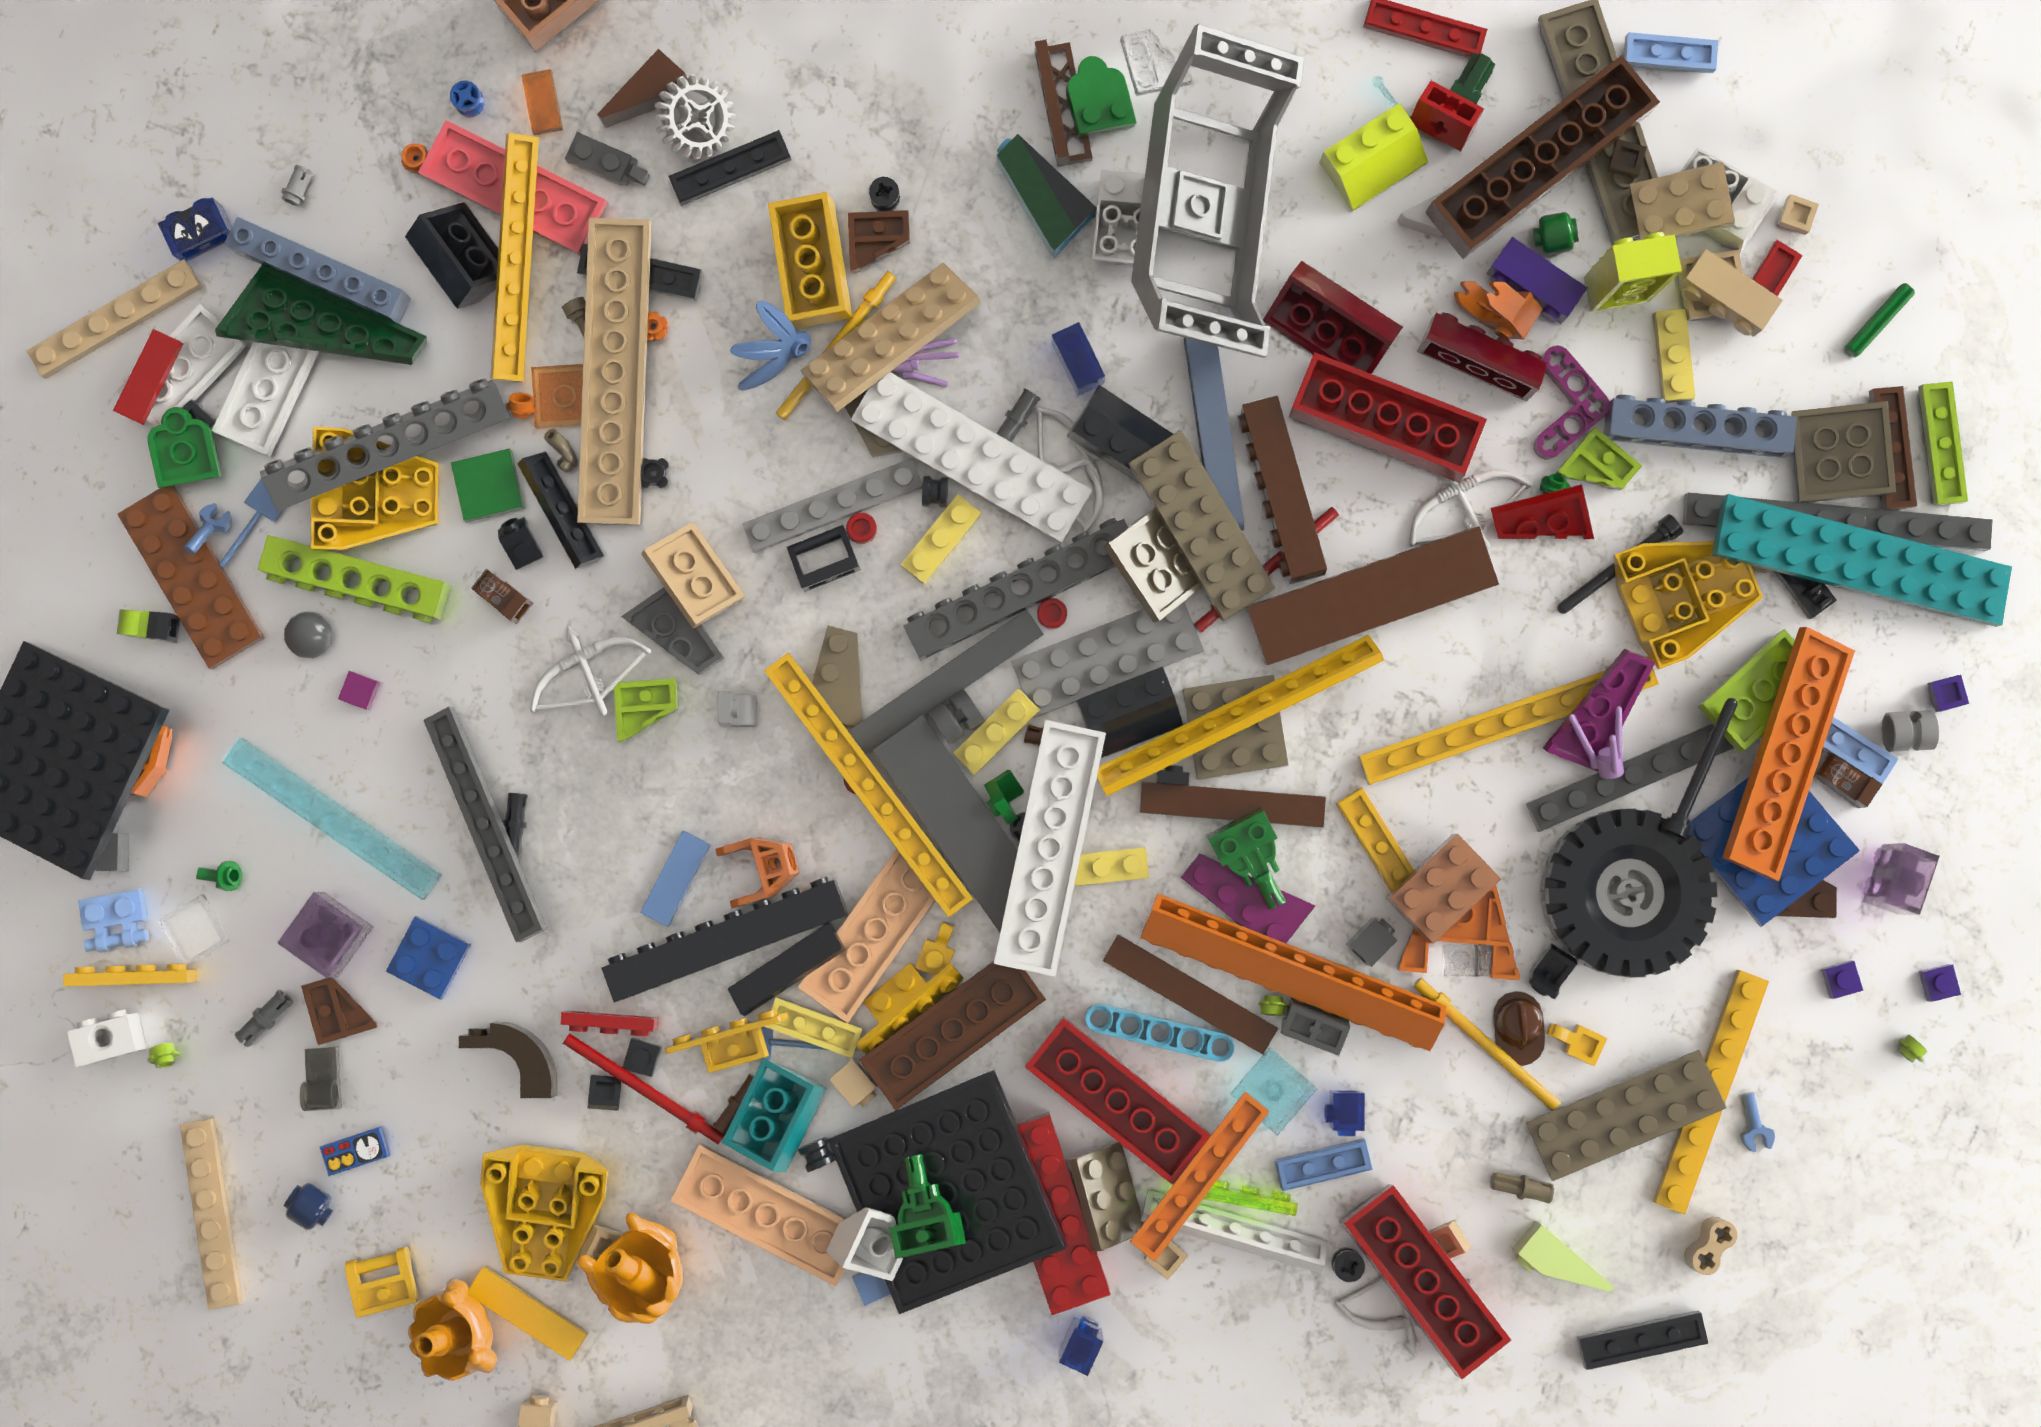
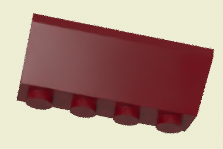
M1302 260L1290 274L1263 318L1265 323L1312 354L1316 352L1370 374L1373 373L1403 328V326Z
M1435 313L1416 352L1526 402L1540 389L1548 363L1541 360L1542 357L1539 354L1530 350L1520 351L1513 347L1514 344L1504 338L1494 339L1485 335L1486 331L1478 326L1469 325L1467 327L1459 323L1458 318L1449 313Z

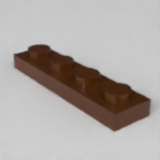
M1904 387L1872 389L1869 391L1870 403L1888 401L1896 484L1895 494L1881 495L1882 509L1897 510L1917 507Z

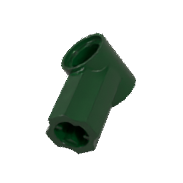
M1473 52L1458 80H1455L1450 90L1477 104L1482 95L1481 91L1490 78L1496 64L1493 63L1490 57L1482 53L1477 54Z

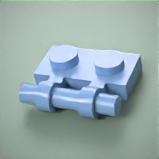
M143 889L78 900L82 931L95 929L96 934L95 938L84 940L83 945L86 952L97 950L101 953L110 951L111 947L122 945L129 948L137 946L139 942L149 940L147 929L137 930L136 928L137 921L148 920ZM122 924V933L109 934V926Z

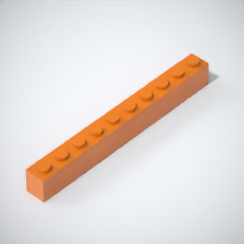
M1159 893L1155 897L1140 938L1147 940L1152 945L1170 949L1183 957H1190L1205 963L1211 968L1231 973L1239 979L1259 984L1267 990L1277 991L1292 997L1298 1002H1305L1318 1007L1326 1013L1346 1018L1354 1024L1369 1027L1385 1036H1392L1407 1042L1415 1048L1431 1051L1445 1024L1447 1007L1445 1005Z

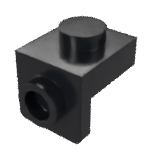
M525 517L509 519L498 529V539L516 570L544 557L541 548L528 527V521Z
M1551 943L1530 970L1529 983L1540 995H1548L1556 999L1559 995L1560 986L1576 967L1577 959Z

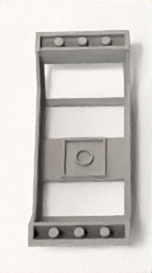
M1200 24L1193 27L1154 103L1131 278L1133 287L1156 331L1261 358L1267 357L1271 326L1265 325L1255 302L1277 127L1296 89L1301 87L1304 57ZM1190 65L1274 91L1253 130L1175 107L1176 94ZM1173 118L1250 141L1244 188L1168 167L1167 162ZM1159 228L1235 248L1236 256L1231 296L1154 277L1153 269ZM1158 289L1229 307L1234 318L1167 301V299L1161 297Z

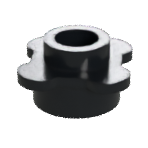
M643 458V464L641 465L642 488H648L649 486L665 488L668 485L666 470L669 464L665 459L660 458L657 461ZM651 471H656V475L652 476Z

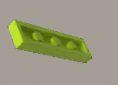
M1953 381L1922 384L1918 389L1933 505L1968 502V493Z

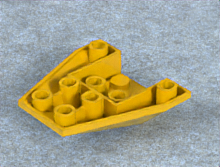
M313 427L312 451L323 447V442L332 437L341 436L343 439L353 435V432L346 428ZM378 440L376 446L381 449L391 446ZM353 447L348 451L347 458L358 460L363 456L364 450L360 447ZM415 456L311 498V549L343 551L438 524L439 463ZM323 459L318 463L317 468L322 472H328L333 469L335 462L331 459Z
M1714 541L1643 543L1613 555L1618 592L1639 645L1649 655V658L1655 662L1658 670L1690 658L1763 598L1751 565L1712 556Z
M525 1144L483 1154L480 1185L504 1273L566 1282L605 1200L608 1174L606 1168L583 1152Z

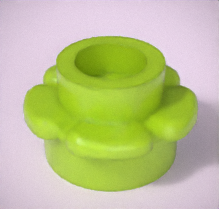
M1265 995L1264 1001H1259L1258 1005H1261L1260 1014L1285 1016V1008L1289 1007L1288 1003H1283L1282 996Z
M1910 1034L1903 1040L1899 1039L1898 1042L1901 1047L1898 1051L1911 1063L1916 1059L1919 1062L1924 1061L1922 1057L1928 1051Z
M163 1043L149 1049L150 1057L147 1060L149 1063L155 1064L156 1068H165L175 1063L174 1060L180 1053L175 1050L173 1043Z

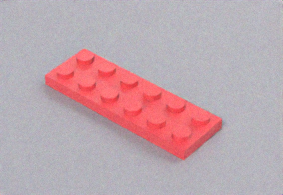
M445 120L418 171L419 175L501 216L505 149ZM537 166L533 233L580 256L583 243L587 244L589 218H600L608 202Z

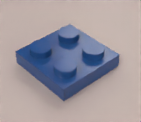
M415 916L386 972L441 1000L444 998L471 944Z

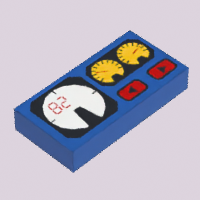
M382 1126L320 1146L328 1176L390 1156Z

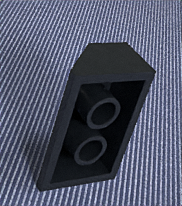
M465 202L420 214L405 238L457 309L477 303L496 290L499 249Z
M1098 385L1068 432L1067 437L1140 484L1128 462L1172 436L1173 433L1104 387Z
M1163 666L1076 700L1086 729L1106 733L1101 758L1183 725L1174 693Z

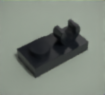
M1773 571L1809 619L1814 618L1837 601L1823 583Z

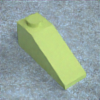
M1537 1221L1531 1225L1512 1248L1519 1255L1516 1261L1530 1273L1535 1269L1545 1276L1611 1292L1614 1286Z

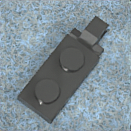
M576 132L564 158L566 162L620 186L622 184L628 185L630 180L646 186L650 177L647 170L637 166L638 160L632 157V155L579 132Z

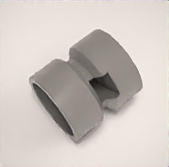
M1932 710L1913 711L1910 715L1906 712H1888L1883 716L1882 740L1888 752L1909 751L1911 746L1915 751L1934 750L1937 747L1939 725L1937 717Z

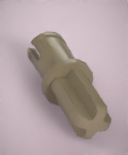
M1497 1172L1491 1176L1490 1188L1515 1194L1520 1200L1528 1198L1550 1204L1554 1196L1553 1184L1528 1179L1526 1175L1516 1177Z

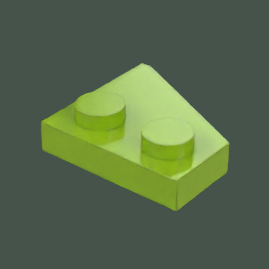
M1594 427L1557 470L1556 474L1565 478L1620 491L1642 465L1599 429Z
M675 678L619 682L614 687L617 742H625L678 710L677 680Z

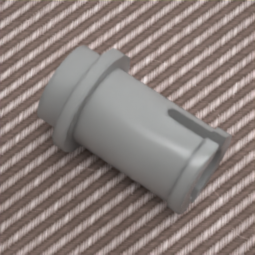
M300 165L294 166V171L287 187L281 190L283 194L282 200L294 206H299L300 202H304L305 198L303 195L314 174L309 169L305 172V167Z

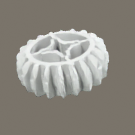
M695 74L689 75L688 80L681 76L677 78V85L673 82L667 84L669 92L661 91L659 93V96L665 102H657L654 105L655 108L662 110V114L654 115V120H662L663 125L657 127L656 131L657 133L666 132L667 135L662 139L664 144L673 141L671 146L672 152H677L681 149L682 157H689L692 152L694 159H700L702 153L706 157L712 156V148L715 151H721L722 144L720 141L729 142L730 138L725 131H734L735 127L732 124H728V120L735 119L736 115L727 111V108L733 106V102L723 101L727 91L716 92L719 86L718 82H712L708 86V77L702 76L699 81ZM688 91H693L703 95L708 100L697 105L692 99H687L684 94ZM676 103H678L677 108L680 111V120L675 124L674 108ZM713 110L715 112L714 129L709 122V116ZM700 111L698 113L699 118H696L699 122L689 123L691 121L690 116H693L690 113ZM693 129L698 135L702 134L705 140L697 143L686 139L681 134Z

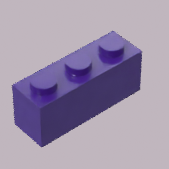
M1511 237L1486 273L1491 277L1490 280L1492 282H1505L1516 292H1531L1533 298L1542 307L1541 315L1552 323L1558 322L1562 324L1588 289V287L1514 237Z

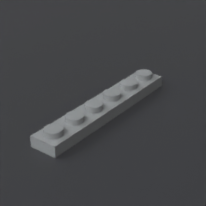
M910 458L742 524L751 548L756 553L922 489L923 484L913 458Z

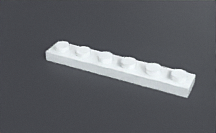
M1148 1189L1141 1221L1145 1222L1165 1194ZM1201 1204L1196 1207L1178 1231L1318 1273L1322 1272L1325 1265L1328 1241Z

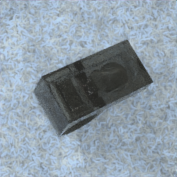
M339 1046L304 1049L306 1081L300 1087L302 1110L319 1111L342 1108Z

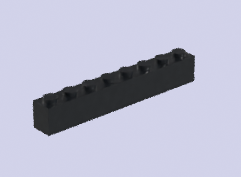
M828 877L815 880L810 883L812 888L800 893L798 887L781 893L783 899L771 903L770 898L752 904L754 910L742 914L741 909L723 915L724 922L713 925L712 920L694 926L696 932L687 936L681 931L665 937L667 943L656 947L655 943L651 942L636 948L638 954L627 958L626 954L622 953L607 959L609 965L601 969L613 1002L624 1000L849 915L837 881L832 880L829 882Z

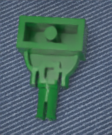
M1261 807L1206 835L1222 867L1226 865L1233 873L1241 876L1247 887L1253 885L1248 876V873L1251 874L1267 904L1268 910L1276 908L1270 893H1273L1279 906L1286 902L1267 866V863H1270L1274 873L1280 870L1275 861L1276 844L1274 840L1278 839Z
M923 1154L903 1158L909 1187H907L908 1190L901 1192L903 1204L898 1214V1225L889 1227L895 1259L966 1244L960 1212L952 1213L948 1202L940 1196L938 1184L930 1185L928 1183Z

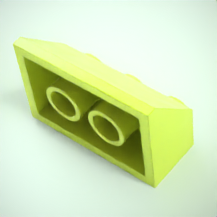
M1398 103L1325 150L1319 163L1353 212L1426 165L1428 159L1416 126L1402 105Z

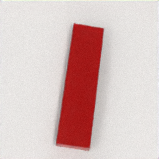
M1371 0L1363 28L1467 58H1470L1473 52L1481 53L1488 30L1487 28L1389 0Z

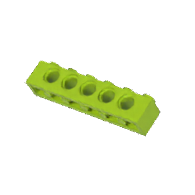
M267 535L257 569L266 573V579L284 584L286 579L296 582V588L314 592L315 587L325 589L324 595L343 600L344 595L355 597L354 603L372 608L373 602L384 605L383 611L396 615H401L402 610L414 613L413 619L426 623H431L432 618L442 620L451 585L443 581L327 550L311 549V546ZM296 558H300L301 566L299 570L292 573L290 569L291 562ZM328 565L330 567V575L327 579L321 580L319 572L324 566ZM358 573L360 577L359 584L354 588H350L348 584L350 576ZM387 581L389 584L388 592L383 596H379L377 592L379 584ZM412 589H417L418 599L416 602L408 604V592Z

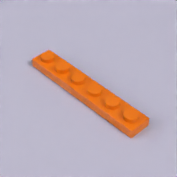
M1244 1092L1129 1242L1155 1262L1270 1111L1248 1093Z

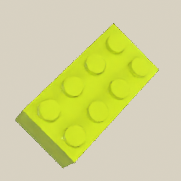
M1657 232L1645 236V240L1633 241V238H1623L1614 241V245L1606 250V253L1599 258V261L1584 276L1585 286L1588 287L1586 291L1590 311L1650 302L1682 272L1675 234L1664 236L1663 232Z

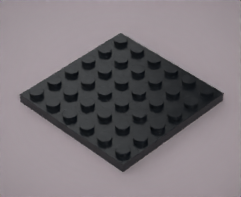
M23 641L0 689V837L81 879L91 880L170 709L43 648Z
M995 1070L828 1139L857 1212L867 1207L891 1214L895 1219L896 1225H898V1214L903 1204L901 1192L908 1190L907 1187H909L903 1158L923 1154L928 1183L930 1185L938 1184L940 1196L948 1202L952 1213L960 1212L966 1244L904 1257L893 1281L885 1279L899 1314L1047 1257L1068 1247Z

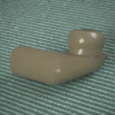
M556 429L548 430L544 436L545 441L562 456L557 460L556 465L565 473H569L573 467L577 466L578 459L568 440Z

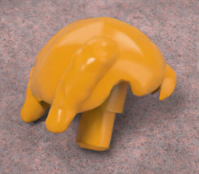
M628 1213L626 1224L630 1230L623 1233L606 1248L597 1260L588 1255H581L577 1259V1264L585 1272L591 1289L597 1295L598 1300L602 1304L609 1306L608 1311L615 1319L626 1323L639 1322L650 1324L669 1310L671 1303L678 1297L683 1282V1269L677 1253L675 1233L663 1225L642 1219L634 1213Z
M456 1278L450 1279L444 1291L426 1298L414 1307L413 1319L415 1322L408 1328V1335L412 1340L409 1348L416 1357L421 1359V1370L424 1376L439 1375L444 1379L454 1381L476 1371L490 1373L494 1370L497 1363V1355L491 1350L493 1340L492 1326L484 1307L468 1294L466 1282Z

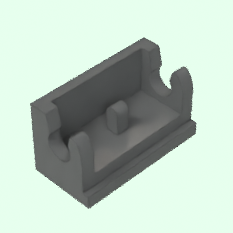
M1291 997L1286 1017L1282 1019L1281 1034L1339 1056L1350 1030L1349 1020L1335 1014L1326 1013L1322 1009L1305 1002H1298Z

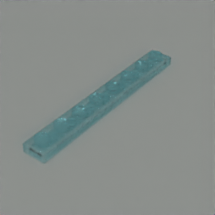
M239 737L222 763L421 900L427 898L442 876L440 872L246 739Z

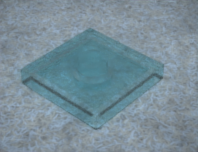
M1269 1047L1232 1090L1230 1095L1238 1100L1246 1092L1267 1108L1270 1112L1262 1123L1278 1136L1318 1088Z

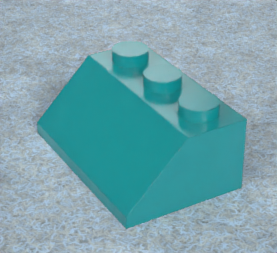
M763 1058L721 1143L771 1171L787 1172L828 1088L796 1071Z

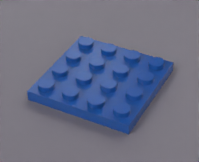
M1748 777L1689 822L1691 828L1688 835L1696 837L1703 846L1700 849L1703 857L1709 856L1716 875L1756 923L1762 927L1860 850L1809 791L1779 881H1771L1723 859L1722 856L1749 779Z

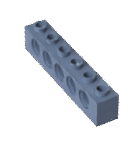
M239 217L236 218L224 243L238 255L261 265L265 264L400 324L412 299L398 287Z
M1617 395L1616 398L1610 401L1609 412L1605 416L1604 434L1612 441L1786 458L1794 453L1797 417L1787 416V412L1782 410H1770L1768 414L1756 413V408L1739 407L1736 411L1726 410V406L1722 404H1709L1706 408L1697 407L1696 403L1692 401H1678L1677 404H1667L1665 399L1647 398L1646 401H1638L1632 395ZM1633 413L1643 415L1645 419L1644 426L1637 425L1634 422ZM1664 416H1670L1674 419V429L1665 426L1663 422ZM1694 419H1700L1704 422L1705 432H1700L1695 428ZM1725 422H1730L1735 426V435H1730L1726 432L1724 428ZM1756 425H1760L1765 429V438H1761L1756 434Z

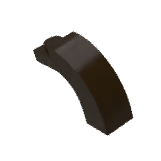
M496 1021L490 1023V1034H487V1028H469L468 1034L459 1036V1048H494L507 1053L513 1058L520 1072V1098H553L557 1096V1072L553 1058L544 1043L529 1030L513 1023Z

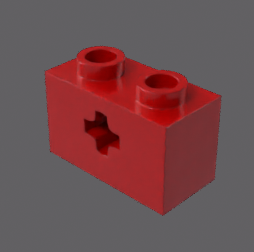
M1431 80L1418 99L1410 119L1419 130L1461 152L1474 132L1484 108Z

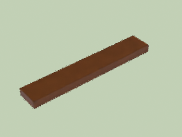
M1142 782L1139 813L1236 820L1261 807L1272 824L1323 828L1326 797Z
M1119 934L1102 960L1262 1055L1278 1030V1027Z

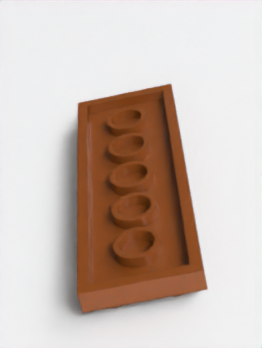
M175 486L159 488L117 514L209 669L213 670L265 638L224 568L219 566L220 561L208 541L206 540L194 555L189 554L184 549V546L199 530V526Z

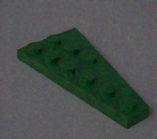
M265 264L261 265L215 329L217 337L408 365L414 364L427 344V336Z

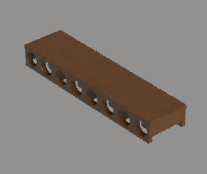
M1480 526L1263 600L1245 608L1252 622L1264 657V663L1270 665L1499 585Z

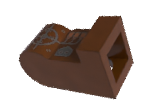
M488 569L484 570L471 587L479 596L515 624L519 623L533 605L531 600Z
M1831 754L1826 757L1815 774V777L1856 808L1868 807L1883 785L1873 777L1869 778L1856 768H1852L1844 760Z

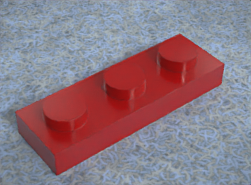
M564 1011L561 1012L560 1025H569V1031L587 1032L588 1027H599L600 1033L618 1034L619 1029L631 1030L630 1035L648 1037L649 1031L658 1030L659 1017Z

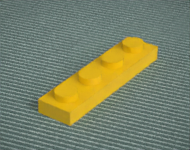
M167 964V970H156V965H136V971H125V965L105 966V972H94V966L75 967V973L63 974V986L198 982V969L187 970V964Z

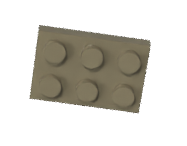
M1115 1142L1069 1159L1093 1251H1103L1132 1239L1144 1222L1141 1221L1142 1215L1123 1146L1119 1142Z

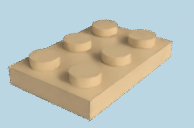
M1723 162L1630 184L1641 240H1645V236L1657 232H1663L1664 236L1675 234L1676 238L1735 224Z
M694 522L645 548L641 553L693 629L740 602L745 597Z

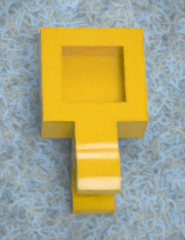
M943 922L936 941L926 939L916 963V969L935 976L950 964L955 949L947 947L955 926Z
M1551 1023L1546 1033L1567 1043L1564 1053L1592 1066L1596 1065L1607 1040L1606 1037L1576 1024L1572 1032Z

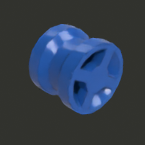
M467 80L460 81L451 88L450 100L461 115L475 117L483 111L485 99L473 82Z

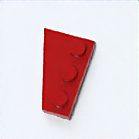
M1582 484L1490 508L1498 539H1535L1537 536H1555V539H1567V536H1583V539H1594Z

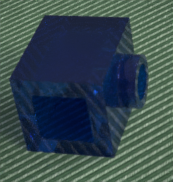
M1330 1090V1104H1325L1324 1119L1325 1123H1330V1128L1333 1131H1338V1136H1356V1131H1365L1364 1092L1360 1090Z

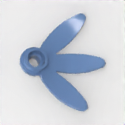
M763 300L757 302L756 310L767 328L780 340L750 341L735 344L731 347V354L749 360L771 359L744 378L738 385L739 390L751 389L771 380L784 369L791 358L805 355L811 344V337L806 331L795 329L783 312Z

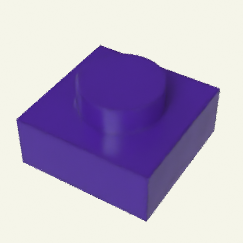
M1961 674L1927 683L1935 712L1970 704Z
M1850 960L1821 969L1830 999L1864 991L1855 961Z
M1953 964L1919 971L1928 1002L1961 995Z

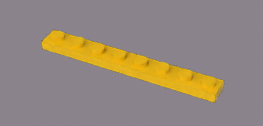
M507 133L505 140L490 379L523 382L539 137Z
M1736 970L1704 1058L1724 1103L1727 1100L1769 983L1765 979L1741 970ZM1723 1110L1679 1128L1654 1196V1203L1685 1215Z

